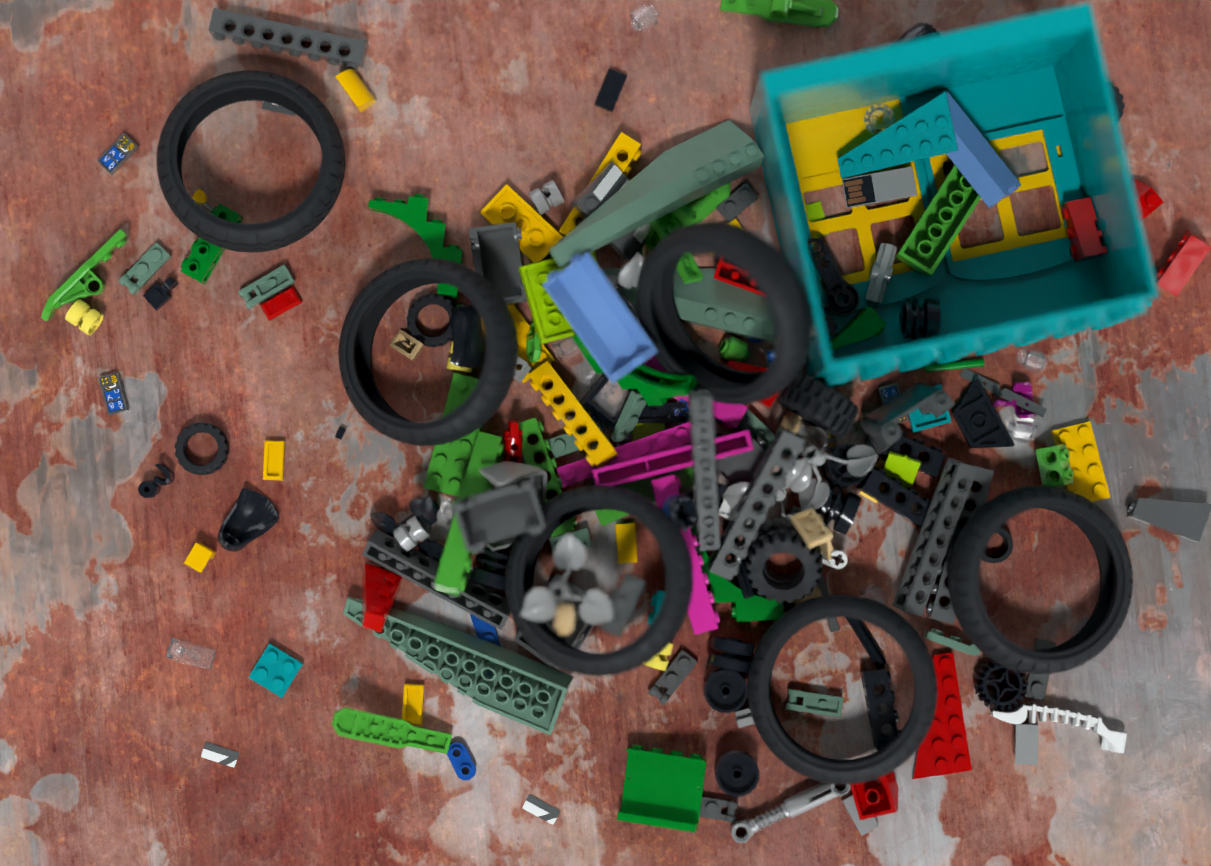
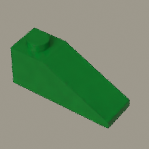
M866 305L827 342L828 349H837L872 338L874 335L877 337L884 331L883 327L886 323L870 306Z

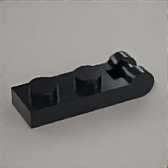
M686 402L665 403L660 406H648L646 403L637 424L686 422V416H674V408H686Z

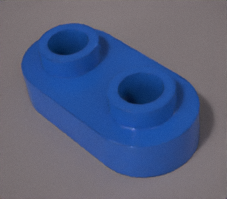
M461 742L452 743L449 746L447 756L457 776L461 780L472 779L476 773V766L466 746ZM455 749L460 750L459 756L453 754ZM463 767L469 768L468 774L462 772Z

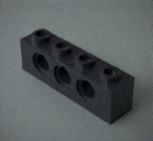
M901 432V436L896 442L881 453L885 457H888L889 452L904 456L905 454L900 451V446L903 443L909 446V453L906 454L909 458L919 460L918 455L923 451L927 454V461L921 462L918 471L933 478L938 476L947 456L942 454L943 450L935 446L931 448L924 446L925 442L914 438L912 441L905 438L906 434ZM866 436L863 445L869 446L877 452L869 438Z
M878 467L875 469L871 468L856 488L919 528H922L932 501L925 497L924 499L917 496L919 493L908 487V489H905L901 486L902 482L894 477L889 479L885 476L886 472ZM884 482L886 485L885 490L880 492L879 485ZM900 492L902 495L901 500L896 502L895 496ZM916 502L917 510L912 512V504Z
M884 667L860 671L876 751L889 744L901 731L897 729L896 722H899L898 712L893 708L895 695L893 690L890 691L889 683L892 682L891 674ZM877 684L883 685V691L880 694L874 693V687ZM885 703L887 705L886 712L879 714L878 706ZM885 723H889L891 726L888 733H882L881 727Z

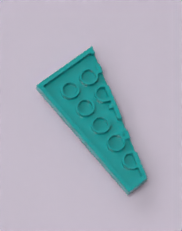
M946 91L838 158L841 178L959 151Z

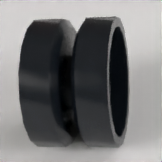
M712 636L710 646L713 649L722 651V653H709L707 664L749 673L751 662L748 659L741 658L740 655L752 656L755 645L736 638Z
M719 668L713 670L706 677L703 693L707 703L714 710L720 713H732L744 705L748 697V687L745 679L737 671ZM724 687H728L730 691L728 694L722 693Z
M730 750L718 758L714 767V776L719 787L726 794L733 797H742L750 794L756 788L759 781V769L755 760L748 753L741 750ZM736 770L741 772V775L738 774L737 777H734L733 773Z

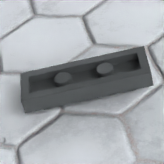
M626 573L612 603L613 619L612 621L604 622L601 626L602 630L619 638L621 637L644 588L645 581Z
M1035 638L1033 650L1055 647L1056 642ZM1028 673L1026 680L1028 686H1025L1024 689L1027 691V694H1023V696L1044 701L1050 674Z

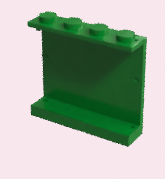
M632 744V747L626 748L628 757L621 810L617 814V820L696 833L699 826L707 759L702 758V754L691 753L690 756H687L678 750H671V753L663 752V748L652 747L651 750H648L639 744Z

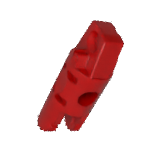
M516 419L509 420L508 431H505L504 461H510V457H516L515 463L522 464V430H519Z

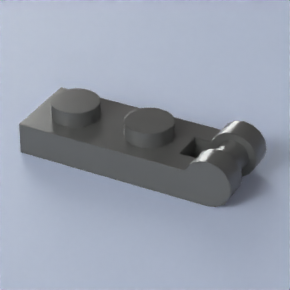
M681 650L652 686L648 694L658 698L659 703L664 705L698 662L684 650ZM662 685L668 689L665 694L659 690Z
M702 796L700 817L735 823L736 816L734 815L735 809H738V802ZM722 806L728 807L727 814L721 813Z

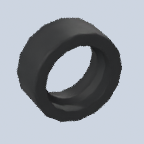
M1002 527L995 533L1003 538L1005 543L1004 550L997 556H989L984 552L982 556L983 561L1000 563L1006 560L1012 553V537Z

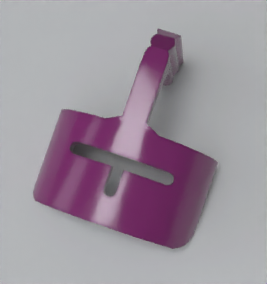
M1031 383L1013 384L1012 392L1018 395L1021 392L1022 397L1033 402ZM1014 399L1012 402L995 400L993 402V407L1012 406L1018 419L1036 416L1035 413L1022 408V412L1020 406L1016 405L1017 401Z

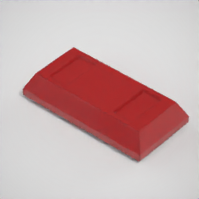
M294 285L259 305L268 321L303 303Z

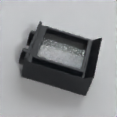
M603 373L579 403L601 420L605 426L613 430L631 390L638 391V389L622 390L617 381L612 384L606 374Z

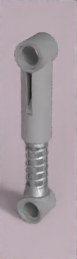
M818 783L783 800L784 803L780 804L779 807L775 806V809L771 808L769 812L761 813V816L756 815L754 819L736 821L731 825L730 829L732 838L738 843H745L758 830L761 831V828L766 829V826H771L772 823L776 824V821L780 822L782 818L785 819V817L788 818L789 816L794 818L831 799L846 795L851 785L844 784V787L838 790L835 789V784ZM744 827L746 829L745 835L737 836L735 834L736 829Z

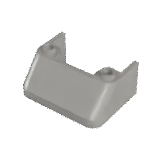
M504 461L480 468V473L497 487L531 477L540 507L545 504L547 473L540 467ZM517 535L488 543L486 546L491 551L510 547L513 545Z

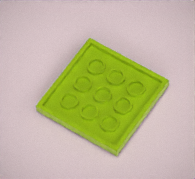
M590 252V255L598 265L595 252ZM554 259L518 268L540 345L572 337L575 334L572 326L542 285L548 280L546 276L555 270L559 273L569 266L571 262L559 267Z

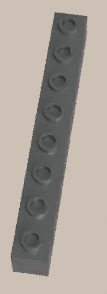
M213 8L208 30L214 39L220 41L230 39L235 44L244 45V43H248L257 49L267 47L272 52L282 53V51H285L294 57L304 55L313 61L327 60V63L336 66L341 63L345 64L347 68L357 70L358 67L364 68L368 44L363 40ZM231 24H235V29L231 32H228V26ZM250 28L255 29V32H254L253 35H251V36H247V35H246V32H247L248 29H250ZM269 32L274 33V36H273L272 39H270V40H266V39H265V35H266L267 33H269ZM286 37H293L290 44H284ZM305 41H312V45L309 48H303ZM324 45L331 46L328 52H322ZM343 49L350 50L347 56H341L340 54Z
M708 389L688 391L694 499L697 513V542L700 551L720 549L712 396Z
M779 427L720 538V549L714 550L707 563L710 572L730 581L733 575H737L740 569L739 564L742 558L745 559L748 555V547L751 541H755L757 538L758 528L766 521L767 511L770 506L772 507L777 500L776 495L779 489L784 487L788 472L793 470L797 455L801 454L804 450L805 440L801 435L785 427ZM784 448H789L788 454L781 455V451ZM774 466H780L778 472H771ZM764 484H771L768 490H762ZM762 501L759 507H752L754 502ZM746 519H752V522L749 525L743 524V522ZM737 536H743L740 542H734ZM727 554H734L731 559H725Z
M948 457L892 606L903 612L922 617L978 468Z
M974 466L978 469L973 481L978 484V490L976 492L969 490L966 501L970 500L973 503V509L967 511L963 506L938 572L937 582L934 583L931 594H933L932 601H929L926 607L928 618L954 624L956 616L951 604L949 588L944 585V580L948 577L949 561L954 542L962 530L959 527V523L962 519L968 521L980 507L986 504L994 473L992 470ZM945 595L948 598V603L942 607L939 604V599Z
M378 529L373 533L365 546L362 555L499 630H502L511 615L506 598L469 578H466L464 592L460 591L459 596L436 591L435 580L440 562L414 548L406 551L397 539Z

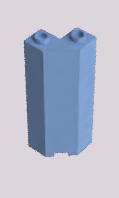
M947 92L959 151L947 153V156L990 209L1003 198H1007L1020 188L1021 184Z
M587 252L582 256L578 253L570 259L571 264L559 273L555 270L546 276L548 280L542 285L613 384L656 354L658 350L590 253Z

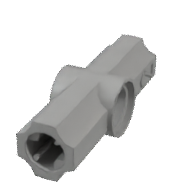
M880 243L875 263H873L869 274L870 281L864 300L874 304L882 303L886 285L889 284L893 271L892 264L897 252L896 246Z

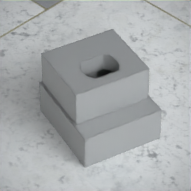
M518 356L517 364L522 368L521 370L516 369L514 379L521 384L531 370V367Z
M750 707L734 711L739 728L754 724Z

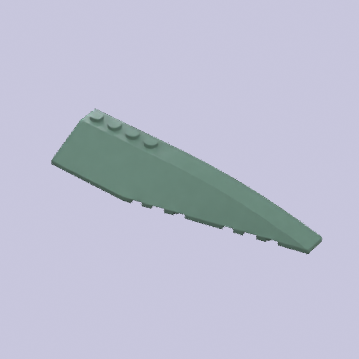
M727 120L664 151L551 248L549 252L558 266L562 267L570 263V259L578 253L581 256L587 252L590 253L760 168L764 155L754 140L730 120Z
M622 268L600 269L606 277L610 275L618 277ZM676 268L673 279V296L680 321L761 340L770 344L776 342L773 317L764 296L714 279L716 269L699 268L703 275L702 280L684 284ZM632 286L630 289L624 287V295L637 309V287ZM621 297L626 306L630 308L629 305L625 302V300Z
M349 596L343 614L362 627L363 600ZM394 608L391 609L382 632L372 630L373 635L379 639L382 637L391 643L389 646L395 650L400 649L406 653L405 656L429 673L437 674L441 681L458 689L457 692L463 696L466 694L473 699L472 702L478 706L551 736L570 689L573 676L463 631Z

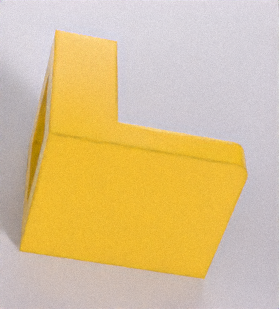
M200 542L195 543L184 564L198 572H203L209 559H213L217 552Z

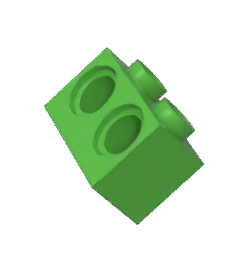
M1066 444L1036 449L1043 486L1054 487L1073 483V471L1069 464L1070 454ZM1053 452L1056 455V460L1052 457ZM1056 472L1060 474L1059 480L1056 477Z

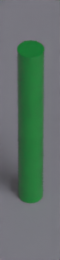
M974 359L943 364L925 365V372L985 366L984 359Z

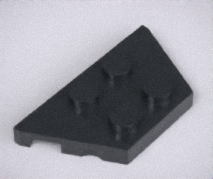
M976 379L951 414L970 449L1015 446L982 385Z

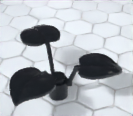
M431 496L410 500L408 504L413 514L398 524L395 523L391 516L385 513L374 512L370 514V517L378 530L394 537L393 530L402 524H406L407 520L414 515L429 524L428 528L431 530L432 525L437 522V513L440 510V506L436 501L432 500ZM426 538L424 542L419 544L423 554L441 562L445 548L440 543L433 540L429 541Z

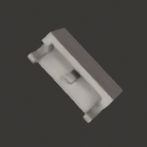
M1038 723L1016 724L1015 764L1038 765Z

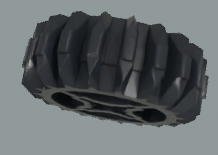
M990 659L991 666L984 662L983 665L986 669L984 670L979 667L978 671L982 674L981 676L975 675L979 682H975L974 686L980 687V689L975 691V694H982L978 698L979 701L986 700L984 706L988 707L991 705L992 710H996L998 707L999 711H1004V706H1006L1007 710H1011V703L1017 707L1019 704L1016 700H1024L1020 694H1027V691L1022 689L1023 686H1028L1027 682H1022L1023 679L1027 678V675H1020V671L1007 668ZM1002 668L997 677H988L992 671ZM1008 670L1014 675L1016 686L1010 684L1008 680L1009 675L1007 674ZM993 681H1002L1005 683V685H1008L1009 687L1004 686L999 688V686L993 683ZM986 683L993 686L994 698L988 694ZM1008 690L1014 691L1007 699L1000 700L1004 692Z

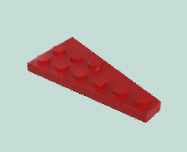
M953 652L932 655L937 676V705L932 725L924 741L917 749L912 779L972 771Z

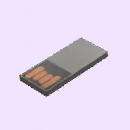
M912 166L842 179L847 209L917 196Z

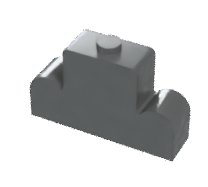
M750 431L753 451L715 460L716 469L732 484L751 482L768 449L765 447L767 445L766 442L759 436L756 438ZM715 433L714 439L723 437L725 435H723L722 433ZM770 483L764 484L762 490H768Z

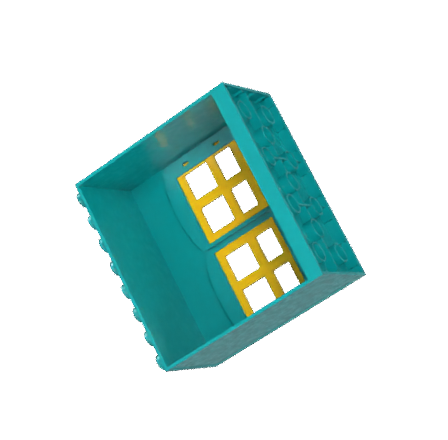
M1090 2L761 73L749 111L757 146L764 155L761 165L780 250L800 277L811 308L812 340L806 358L808 375L813 379L820 380L823 384L834 388L845 385L851 379H855L856 376H860L861 381L884 376V374L890 373L889 371L895 370L897 367L899 373L923 368L922 366L928 365L930 362L936 361V359L938 364L960 360L962 357H966L974 352L976 356L1000 351V349L1012 344L1016 348L1038 343V341L1047 339L1049 336H1053V339L1075 335L1077 332L1084 331L1090 327L1091 331L1100 330L1125 322L1127 319L1137 317L1136 315L1147 313L1146 302L1159 297ZM945 91L951 95L999 157L1001 150L1037 142L1042 144L1048 168L1047 171L1017 178L1021 187L1013 193L1051 186L1061 224L1059 229L1022 237L1019 236L1010 197L1003 198L996 204L1004 237L1003 241L963 249L957 235L929 278L905 263L893 264L889 284L886 285L881 304H874L864 300L870 281L869 274L877 257L870 226L874 223L906 216H912L916 225L945 179L942 164L951 161L947 154L851 176L856 177L912 166L917 196L909 197L908 202L868 210L864 205L851 208L852 213L849 215L810 222L808 219L803 197L804 193L843 185L838 158ZM1090 197L1097 217L1095 221L1097 231L1101 230L1102 237H1099L1101 246L1106 247L1108 252L1098 258L1075 262L1074 258L1070 255L1069 247L1071 243L1070 239L1066 237L1065 228L1067 224L1066 220L1062 218L1061 208H1063L1062 205L1066 202ZM854 228L857 232L865 269L861 272L843 275L842 278L857 290L859 305L849 315H837L828 308V310L821 311L822 316L832 315L836 320V333H838L868 305L883 319L886 325L883 327L884 331L877 337L874 335L872 338L829 350L827 342L835 335L825 336L818 305L826 302V287L807 253L806 246L809 240L815 236ZM814 243L810 244V250L816 253ZM842 294L839 295L838 302L846 304L848 297H843ZM904 298H910L911 305L913 299L918 298L920 307H922L925 298L939 299L941 324L938 340H923L921 331H919L916 340H912L911 332L909 339H902L899 315Z

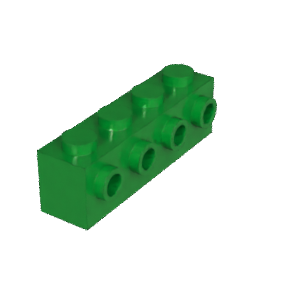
M220 203L218 207L215 206L211 211V214L221 217V219L230 222L241 223L243 220L240 214ZM199 238L198 241L195 240L192 244V252L189 257L183 260L181 272L205 285L225 249Z

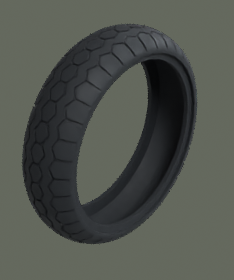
M245 70L225 73L211 78L192 89L178 102L169 114L160 134L156 161L159 184L165 200L175 216L186 228L201 239L215 246L237 252L255 253L276 250L293 244L311 233L333 208L339 196L345 173V151L342 137L334 118L326 106L310 90L296 81L266 71ZM243 101L274 103L292 111L312 129L322 149L320 173L306 199L286 215L275 220L257 224L230 222L209 213L189 195L184 187L182 178L184 150L196 127L216 110Z
M704 221L689 224L663 238L651 251L643 265L637 287V309L640 325L658 350L655 357L669 374L694 376L698 382L693 391L708 389L712 396V401L724 404L742 405L759 402L772 397L790 384L801 370L809 353L812 340V314L807 293L800 277L794 271L795 269L791 263L785 259V256L773 244L747 228L721 221ZM698 253L721 258L746 274L760 290L771 311L776 331L775 353L767 370L746 372L726 367L705 354L690 338L680 321L673 296L674 274L683 255Z
M436 258L410 260L395 265L379 274L364 287L352 303L340 334L338 351L339 369L345 391L351 403L362 418L374 429L391 439L406 444L418 446L446 444L476 431L494 415L503 403L510 390L516 371L518 358L517 333L512 315L504 299L482 275L465 265L450 260ZM428 284H451L469 298L482 320L486 336V358L483 371L472 393L458 408L435 420L413 422L397 413L385 401L376 385L371 364L374 335L386 311L405 293Z
M607 485L584 486L566 491L547 501L540 507L546 528L542 529V533L531 535V532L517 534L507 561L506 595L512 618L518 630L539 655L552 664L570 672L589 676H608L624 673L642 666L662 652L674 639L686 618L691 603L693 568L687 544L680 530L657 504L641 494L621 487ZM602 509L622 511L632 515L645 525L656 539L662 551L667 578L664 599L652 624L637 639L612 651L603 653L585 652L561 640L553 633L545 621H532L522 617L520 613L526 596L534 589L536 562L543 545L550 535L561 524L584 512Z
M1043 485L1025 486L994 497L970 517L958 535L951 553L948 570V588L953 611L961 628L981 652L993 661L1013 670L1031 674H1052L1067 671L1088 662L1104 650L1114 639L1126 618L1131 603L1133 571L1130 555L1121 533L1108 515L1096 504L1075 492L1063 488ZM1041 508L1054 511L1068 518L1089 539L1099 563L1100 590L1092 615L1077 634L1058 646L1030 651L1008 640L991 622L980 596L979 571L985 548L995 532L1014 516L1027 510Z
M845 594L826 595L810 599L791 608L780 616L763 635L754 652L749 668L747 685L752 719L758 733L772 753L785 765L801 775L820 782L840 785L864 783L880 778L905 763L920 747L932 725L938 695L937 676L932 657L926 644L914 627L904 617L882 603L861 596ZM854 618L880 628L901 647L913 671L914 701L906 724L889 744L877 752L861 758L831 759L805 749L783 728L772 703L771 675L780 650L796 632L807 625L823 619Z

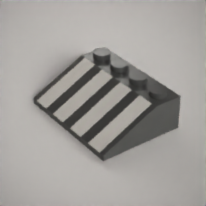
M611 161L571 202V205L586 219L630 180ZM648 223L608 244L623 259L631 260L646 244V237L651 232L650 224Z

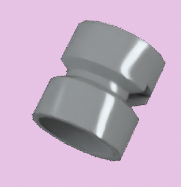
M553 180L543 184L542 189L536 188L528 193L540 215L548 212L551 206L557 207L564 203V199Z
M415 515L407 520V525L402 524L393 530L397 541L406 551H410L417 546V541L422 542L431 536V532L425 522Z

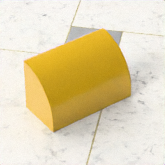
M354 69L345 70L335 76L360 113L377 102Z

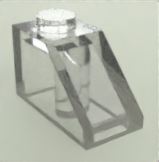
M172 638L166 657L178 663L211 669L217 650L190 641Z

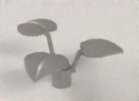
M637 253L633 260L621 269L618 277L610 275L607 279L619 296L625 300L636 314L634 317L640 324L637 309L624 295V287L628 289L632 286L638 287L639 276L645 259Z
M801 425L798 434L805 440V447L801 455L811 463L810 467L814 470L817 480L811 479L808 487L804 491L799 492L800 510L805 511L810 508L816 510L827 501L830 488L828 484L821 483L822 478L816 466L822 465L826 458L848 464V472L858 477L870 471L877 459V452L869 446L856 445L848 450V460L828 455L821 451L827 443L826 432L819 427Z
M805 458L795 460L796 463L793 470L789 471L786 476L784 487L779 489L776 495V501H780L782 517L776 518L773 521L775 527H780V524H786V527L793 525L791 516L796 513L785 515L784 498L789 487L792 491L799 493L804 491L810 484L812 469L810 462ZM738 482L727 487L723 497L734 511L750 482Z
M566 534L559 541L554 552L556 566L559 569L567 568L566 573L559 580V584L551 587L550 592L541 587L532 589L526 596L520 613L522 617L532 621L549 620L555 616V611L558 609L557 604L553 600L560 601L568 598L583 601L579 607V613L585 622L601 624L612 621L613 606L609 597L604 592L592 589L587 592L586 598L570 594L569 586L564 583L571 572V568L579 569L587 560L585 547L572 534Z

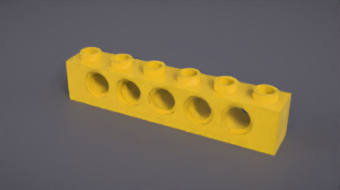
M621 132L591 181L611 161L627 177L632 169L630 164L633 160L637 161L642 153L640 150L641 144ZM620 153H625L628 159L621 162L617 159V156ZM573 208L560 228L559 234L565 237L577 227L575 223L578 219L585 220V218Z
M548 361L528 374L532 379L529 383L535 391H541L543 395L540 398L546 406L551 405L553 407L552 414L557 421L562 419L565 423L563 429L569 436L573 434L577 439L574 443L578 449L586 451L588 455L585 458L591 466L596 465L598 469L602 468L618 456L615 449ZM548 383H553L551 389H545ZM559 398H565L562 404H556V401ZM570 413H576L573 419H567ZM581 428H587L584 434H578ZM592 443H599L596 449H590Z

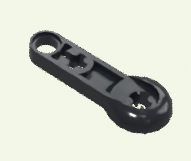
M812 238L807 243L806 250L826 287L828 308L837 315H849L859 305L858 292L842 278L824 242L819 238ZM814 242L819 243L821 250L817 253L812 252L810 244ZM824 252L825 255L822 258L824 262H829L828 269L820 268V258L816 260L814 257H818ZM842 294L843 297H848L846 304L838 302L839 295Z

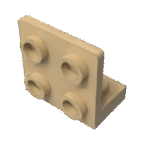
M813 508L792 515L791 522L808 548L819 545L827 561L832 560L831 552L833 551L831 539L833 535L830 528L825 527L821 515L817 514Z

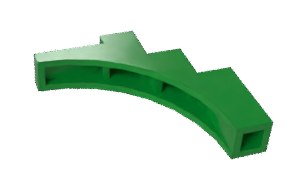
M414 194V197L409 196L408 204H405L406 201L397 199L394 202H386L385 198L379 197L369 200L368 208L370 211L387 214L411 227L423 239L430 250L432 258L445 259L462 264L463 250L459 249L458 245H448V248L445 247L446 224H443L442 220L431 219V222H428L430 200L426 198V195ZM437 283L438 295L452 298L459 297V289L453 285Z
M575 332L572 338L596 374L604 373ZM640 364L617 382L622 390L637 388L648 406H660L665 404L668 398L688 396V391H693L698 381L694 376L667 374Z
M695 524V525H693V527H691L690 532H691V535H694V534H695L696 539H697L696 524ZM695 546L696 553L701 554L704 565L700 566L702 573L707 574L710 587H706L707 591L712 592L715 603H735V606H731L732 618L735 617L736 622L777 620L784 614L783 601L782 603H776L774 599L769 601L764 597L756 595L752 598L744 599L741 589L725 578L709 571L707 563L710 558L706 550L700 551L699 546Z

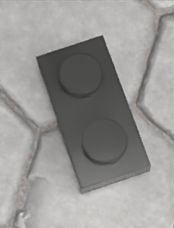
M745 183L717 206L716 210L729 223L756 201L758 196Z

